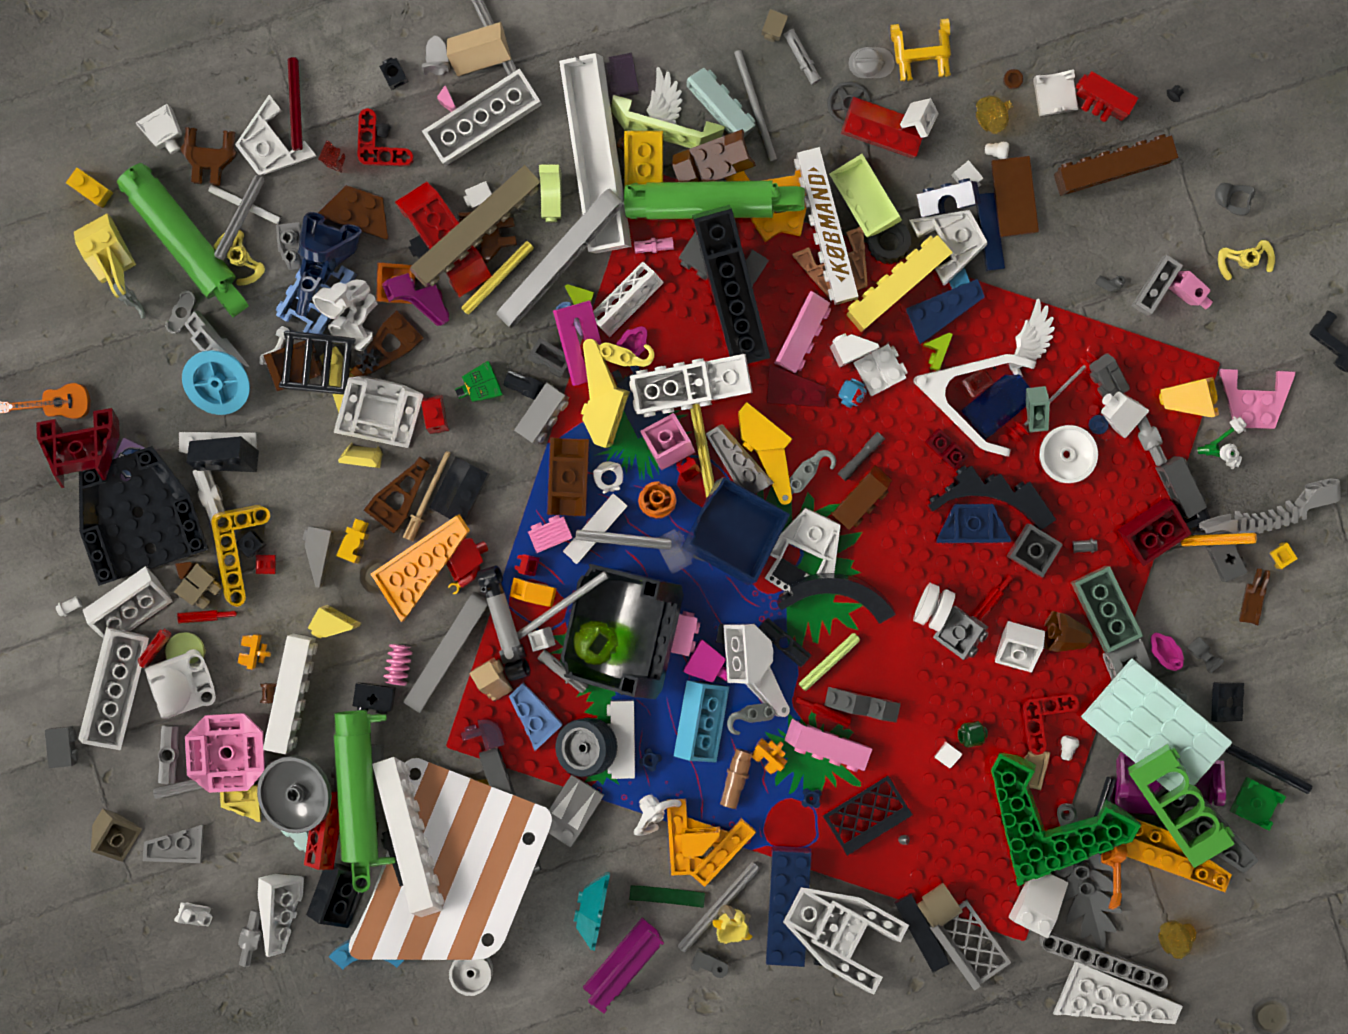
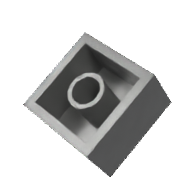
M1026 524L1007 557L1037 576L1043 577L1063 544L1033 525Z

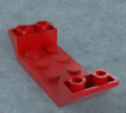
M428 182L423 183L395 201L401 213L410 220L429 250L459 224L439 193ZM473 246L468 250L469 254L461 261L459 259L453 263L455 265L453 269L446 274L449 278V283L459 298L491 277L482 256Z

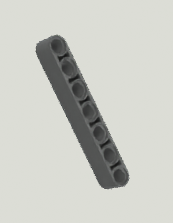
M499 747L480 752V761L489 786L516 796ZM526 832L522 837L523 843L531 845L533 844L530 833ZM539 858L532 873L541 871Z

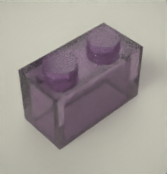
M632 53L609 57L610 63H606L608 75L612 74L613 82H610L612 94L616 93V96L620 97L639 94Z

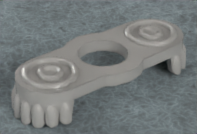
M183 291L179 294L180 299L173 307L169 321L165 323L166 330L172 334L179 333L183 329L184 323L191 316L196 298L190 291ZM180 307H184L187 310V315L184 318H179L176 315V311Z

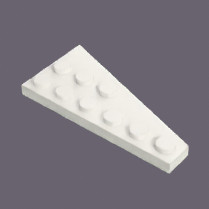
M1074 962L1053 1014L1175 1024L1183 1006L1100 970Z

